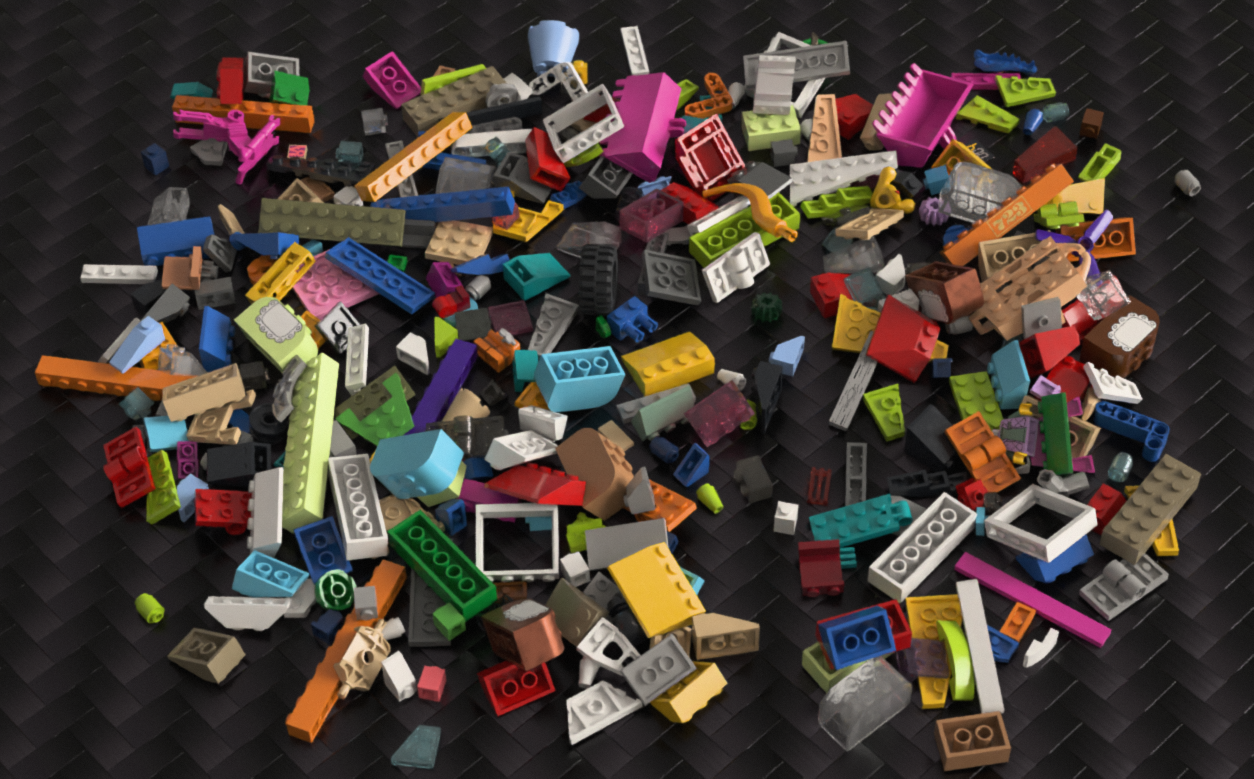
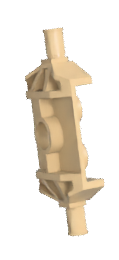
M379 619L374 629L367 626L354 628L356 634L341 661L334 664V668L342 682V687L337 693L340 699H345L350 689L367 691L372 686L382 667L381 662L390 653V645L383 637V633H381L387 624L385 620ZM365 652L368 654V663L364 660Z

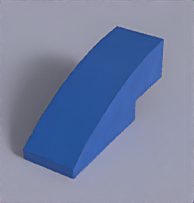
M489 254L480 255L450 270L453 273L465 275L498 273L503 271V263L509 261V257L507 254H502L490 259Z

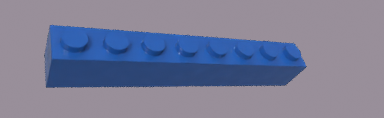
M509 187L379 199L371 202L370 207L405 210V219L444 222L513 215L515 200Z

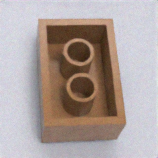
M1000 711L936 720L934 735L944 771L1009 761L1011 746Z

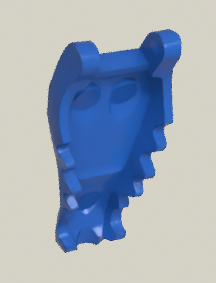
M975 50L973 54L975 66L985 72L1004 73L1006 71H1019L1027 76L1037 72L1034 61L1027 64L1025 61H1020L1019 56L1015 58L1014 54L1007 57L1006 53L1002 55L999 52L985 54L980 50Z

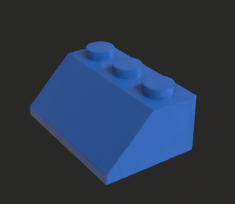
M204 306L199 353L204 373L232 365L230 351H233L232 337H235V326L231 325L230 318L209 306Z
M1085 534L1049 563L1024 552L1016 556V560L1035 581L1050 583L1056 579V576L1070 572L1075 565L1086 563L1088 558L1093 556L1094 553Z
M878 605L818 624L823 646L836 670L896 651L887 611Z

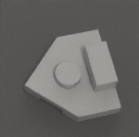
M210 138L196 143L190 149L194 155L200 158L204 165L222 166L228 142H218L216 139Z

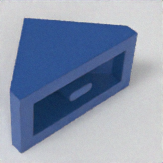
M694 443L673 475L685 487L690 486L709 473V455L697 443Z
M469 458L463 461L467 465L464 479L480 481L494 477L491 465L485 458Z

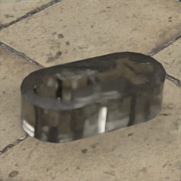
M996 492L984 493L986 511L992 515L1003 507L1002 499Z

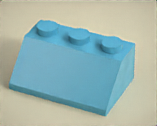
M1014 340L992 354L991 362L987 365L988 374H991L992 388H995V400L999 402L1000 409H1019L1024 396H1027L1030 384L1019 342Z

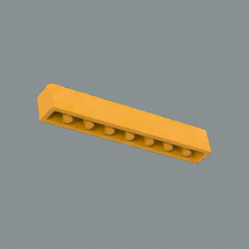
M452 112L354 185L361 200L377 201L473 127L466 112Z

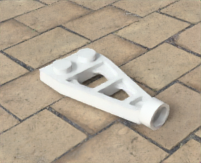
M604 617L599 620L576 649L591 662L621 676L623 675L620 670L624 668L622 663L627 657H632L635 660L641 656L628 639L619 632L618 628ZM610 642H616L622 649L623 655L620 659L612 660L603 655V650Z

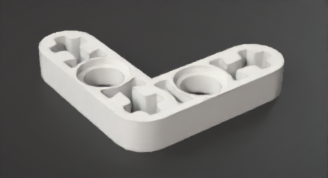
M570 62L559 63L532 80L529 84V88L533 91L532 94L540 95L562 82L573 101L588 93ZM567 66V73H563L562 70ZM550 73L555 76L554 83H550L547 79ZM571 80H576L578 83V87L575 90L570 87ZM544 82L545 85L539 87V90H535L536 84ZM582 90V92H579V94H574V92Z

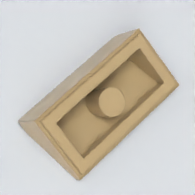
M221 204L218 205L220 219L229 235L235 232L245 234L234 214Z

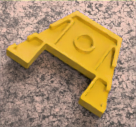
M548 200L541 213L514 206L513 215L494 217L493 233L527 242L564 210L563 204Z

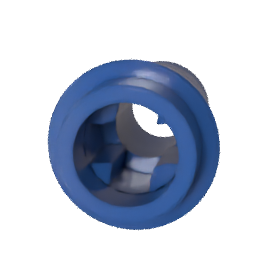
M1031 109L1027 112L1023 127L1024 134L1032 135L1043 121L1041 111Z

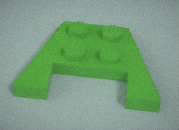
M394 373L382 383L392 395L391 399L362 421H359L352 410L348 408L335 418L338 423L362 436L375 446H378L381 439L403 436L414 427V423L405 399L401 379L397 373Z

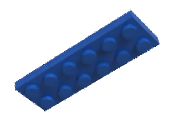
M349 237L325 253V259L410 314H413L434 299L435 292Z

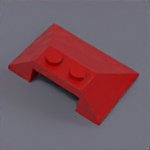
M714 114L676 139V159L692 188L702 196V192L705 190L727 185V180L733 176L732 174L745 167L717 114ZM725 192L706 197V199L712 202Z
M888 294L866 356L914 383L931 358L940 327L936 321Z

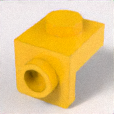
M581 60L574 61L571 64L583 84H587V63ZM571 80L570 82L571 84H578L576 80Z

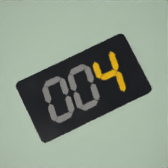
M976 139L964 144L984 162L994 158Z

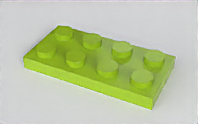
M987 371L950 376L949 384L961 420L980 411L991 431L993 429H1000V422L1004 419L998 402L995 400V394Z

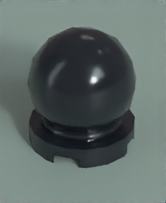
M616 596L607 603L608 614L613 617L612 624L618 628L619 632L633 646L647 641V635L625 598L620 599L619 596Z

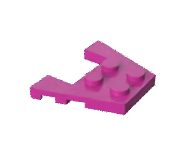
M1076 397L1067 403L1068 418L1083 415L1080 397ZM1043 416L1038 419L1039 422L1043 421ZM1038 424L1035 457H1030L1032 466L1043 467V461H1047L1046 453H1042L1041 441H1045V435L1040 433V424ZM1092 455L1072 458L1073 471L1095 473Z

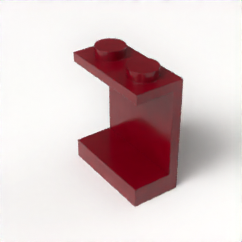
M839 539L798 542L802 596L817 597L819 594L835 596L844 593Z

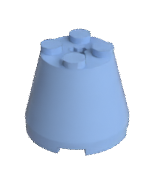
M555 20L540 21L539 25L529 27L528 42L533 69L537 73V77L561 62L571 63L579 42V32L576 28L571 29L565 26V22ZM564 67L562 72L567 73L568 67ZM552 73L548 75L550 77L555 78V76Z

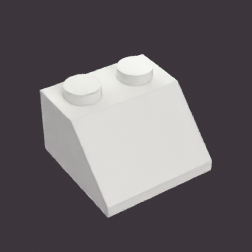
M533 405L519 409L520 430H533L551 442L563 438L568 416Z

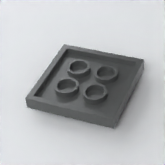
M644 249L641 256L647 296L699 306L701 295L695 259Z

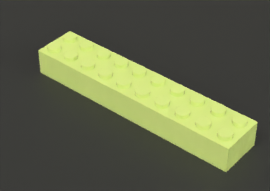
M320 353L306 362L307 367L300 374L293 388L292 405L294 409L289 416L282 500V527L293 534L294 529L323 519L339 363L324 353Z

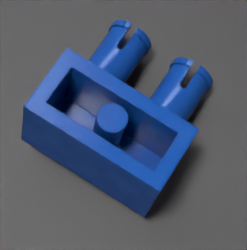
M635 296L607 315V323L611 334L620 341L628 335L638 343L644 337V333L638 327L642 325L650 333L658 327V323L648 316L647 305Z

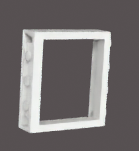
M778 32L776 37L772 38L768 50L764 51V53L779 51L782 45L791 49L811 45ZM825 78L809 80L796 102H791L797 117H802ZM745 84L747 96L754 98L755 88L746 89Z
M604 84L599 85L543 119L553 148L563 163L625 127L614 101ZM604 104H608L612 113L610 116L561 144L558 132ZM553 121L555 124L549 125L548 123Z
M1032 484L985 519L984 523L987 537L1049 563L1096 527L1097 518L1095 508ZM1034 504H1039L1074 518L1047 540L1009 525V523Z
M537 503L476 505V567L492 583L494 580H501V582H514V580L533 582L534 579H542L544 582H552L555 579H559L558 505ZM552 516L551 570L484 571L483 518Z

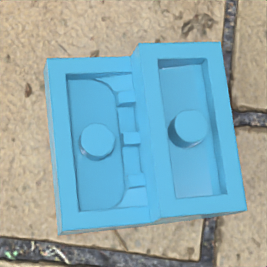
M169 416L144 418L150 452L176 450L177 441H189L186 436L188 432L185 420L171 422Z

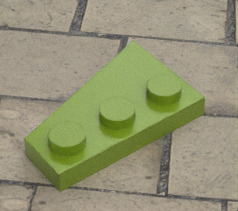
M995 76V82L1006 107L1047 99L1056 95L1050 79L1030 77L1029 79H1018V77L1011 76V78Z
M978 95L956 114V119L962 120L965 118L971 120L973 124L983 123L988 128L1005 133H1010L1019 125L1020 120Z
M899 384L863 394V401L885 440L890 441L905 436Z

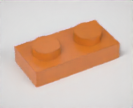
M1017 602L1000 632L1019 643L1033 620L1036 610Z

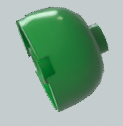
M331 570L324 573L316 581L314 596L317 603L327 611L329 609L341 611L352 605L354 588L357 587L354 579L345 574L344 571Z

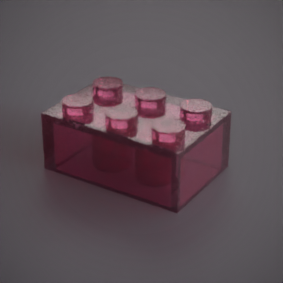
M655 189L620 210V229L647 243L683 221L684 202L661 190Z
M733 380L684 413L706 447L716 443L725 434L732 432L735 427L748 421L755 414Z

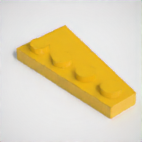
M1125 486L1124 492L1128 499L1139 486ZM1173 519L1152 543L1157 556H1178L1179 548Z

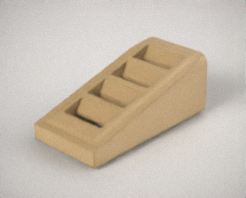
M1091 387L1087 389L1082 402L1083 415L1081 419L1083 421H1087L1095 411L1096 404L1101 400L1094 393V388Z

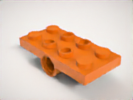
M980 411L944 431L971 476L982 480L983 485L988 491V498L1021 479L1006 455L1004 443L997 435L994 436Z
M649 479L654 494L655 510L634 515L638 522L665 518L667 531L670 532L695 511L697 507L695 502ZM623 507L625 510L631 512L629 507Z

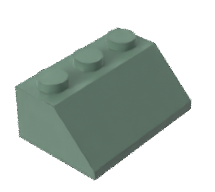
M688 385L638 410L631 422L642 441L647 439L652 441L655 437L660 436L659 433L663 431L666 433L676 428L675 425L679 423L686 424L693 419L692 416L696 409L690 386Z

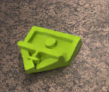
M579 512L574 523L567 526L566 539L571 553L587 550L585 530L604 528L605 526L602 524L601 518L592 519L586 517V513Z

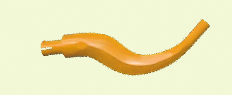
M733 183L702 192L704 198L723 192L742 194L749 199L752 218L760 228L777 238L782 236L790 242L795 240L791 236L796 238L798 235L797 231L787 227L785 221L773 214L768 196L757 186Z

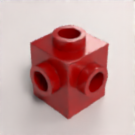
M971 478L955 486L958 493V501L973 511H976L977 507H983V504L989 502L987 497L988 491L981 479Z

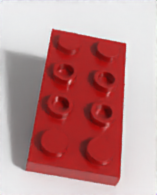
M134 427L103 445L107 464L103 468L105 474L113 483L117 504L121 508L155 490L139 428Z
M195 489L196 526L226 527V532L232 535H239L245 532L248 518H251V511H248L249 499H252L251 492Z

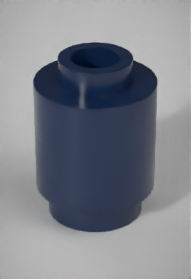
M655 437L650 443L649 449L652 454L665 463L669 464L678 458V447L665 438Z

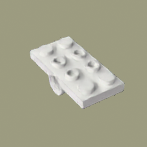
M754 232L702 270L713 302H720L737 288L744 289L750 287L754 283L753 277L770 265L760 234Z

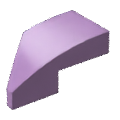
M1040 375L1029 393L1041 399L1042 396L1060 393L1061 387Z

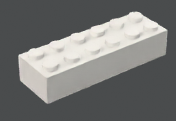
M368 454L328 458V476L346 560L387 556L388 537L373 474L370 471Z
M944 492L869 567L868 582L894 600L897 599L898 603H901L975 528L977 513Z

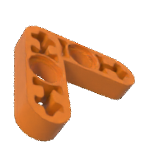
M708 73L705 75L704 85L711 98L687 105L685 107V116L703 119L714 114L718 115L728 112L732 109L733 99L718 74ZM715 91H722L723 93H721V94H716V93H714V92H715ZM710 106L713 107V109L708 110L705 109V107Z

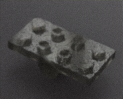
M465 415L456 416L453 421L426 423V432L442 429L464 452L462 460L484 458L493 439L504 436V417L473 418Z

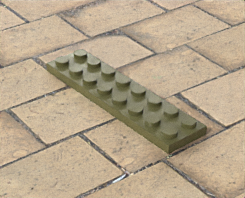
M262 198L258 233L279 232L299 235V238L338 242H342L349 237L355 242L362 244L402 247L406 211L402 209Z

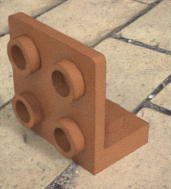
M193 246V254H189V257L164 258L163 289H168L173 283L179 289L200 290L202 269L201 247Z

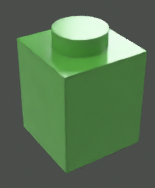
M450 602L437 608L433 613L435 627L449 641L466 630L465 618Z

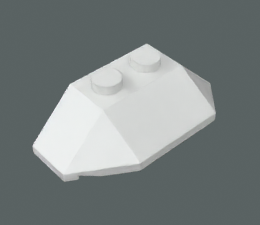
M209 596L204 604V608L226 628H233L234 630L253 628L256 631L268 629L288 610L291 598Z

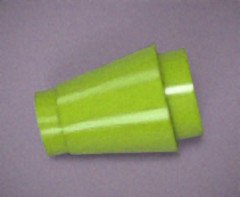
M707 483L697 490V498L714 514L723 509L724 506L714 486H710Z

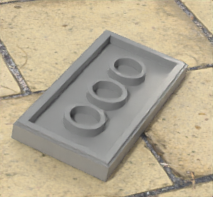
M665 518L585 530L590 571L607 569L609 565L659 543L665 542L669 549Z

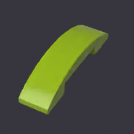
M937 620L936 626L939 640L945 642L953 676L949 680L953 700L972 701L974 699V671L965 635L956 621Z

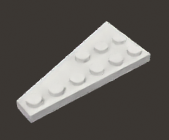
M896 151L790 164V177L793 179V182L790 183V204L794 207L797 206L798 202L803 200L811 201L813 200L812 197L819 194H829L837 191L838 188L848 187L854 181L859 180V182L866 180L865 177L873 174L878 176L884 167L890 166L897 169Z

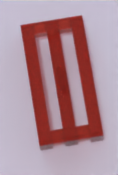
M812 467L807 503L827 505L832 469L824 471V468L816 470V467ZM815 475L819 476L816 499L812 498ZM823 476L827 477L824 500L820 499Z

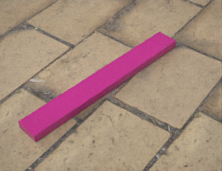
M967 552L963 554L955 565L954 570L971 579H977L978 583L1016 603L1019 602L1036 610V614L1099 648L1103 646L1111 634L1110 628Z

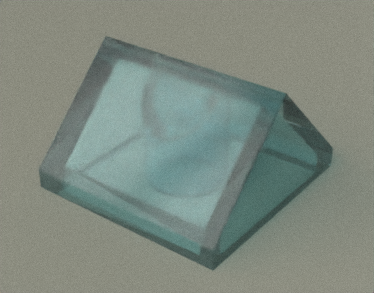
M870 267L858 271L843 280L854 301L861 303L867 308L878 309L879 300L885 299V295Z

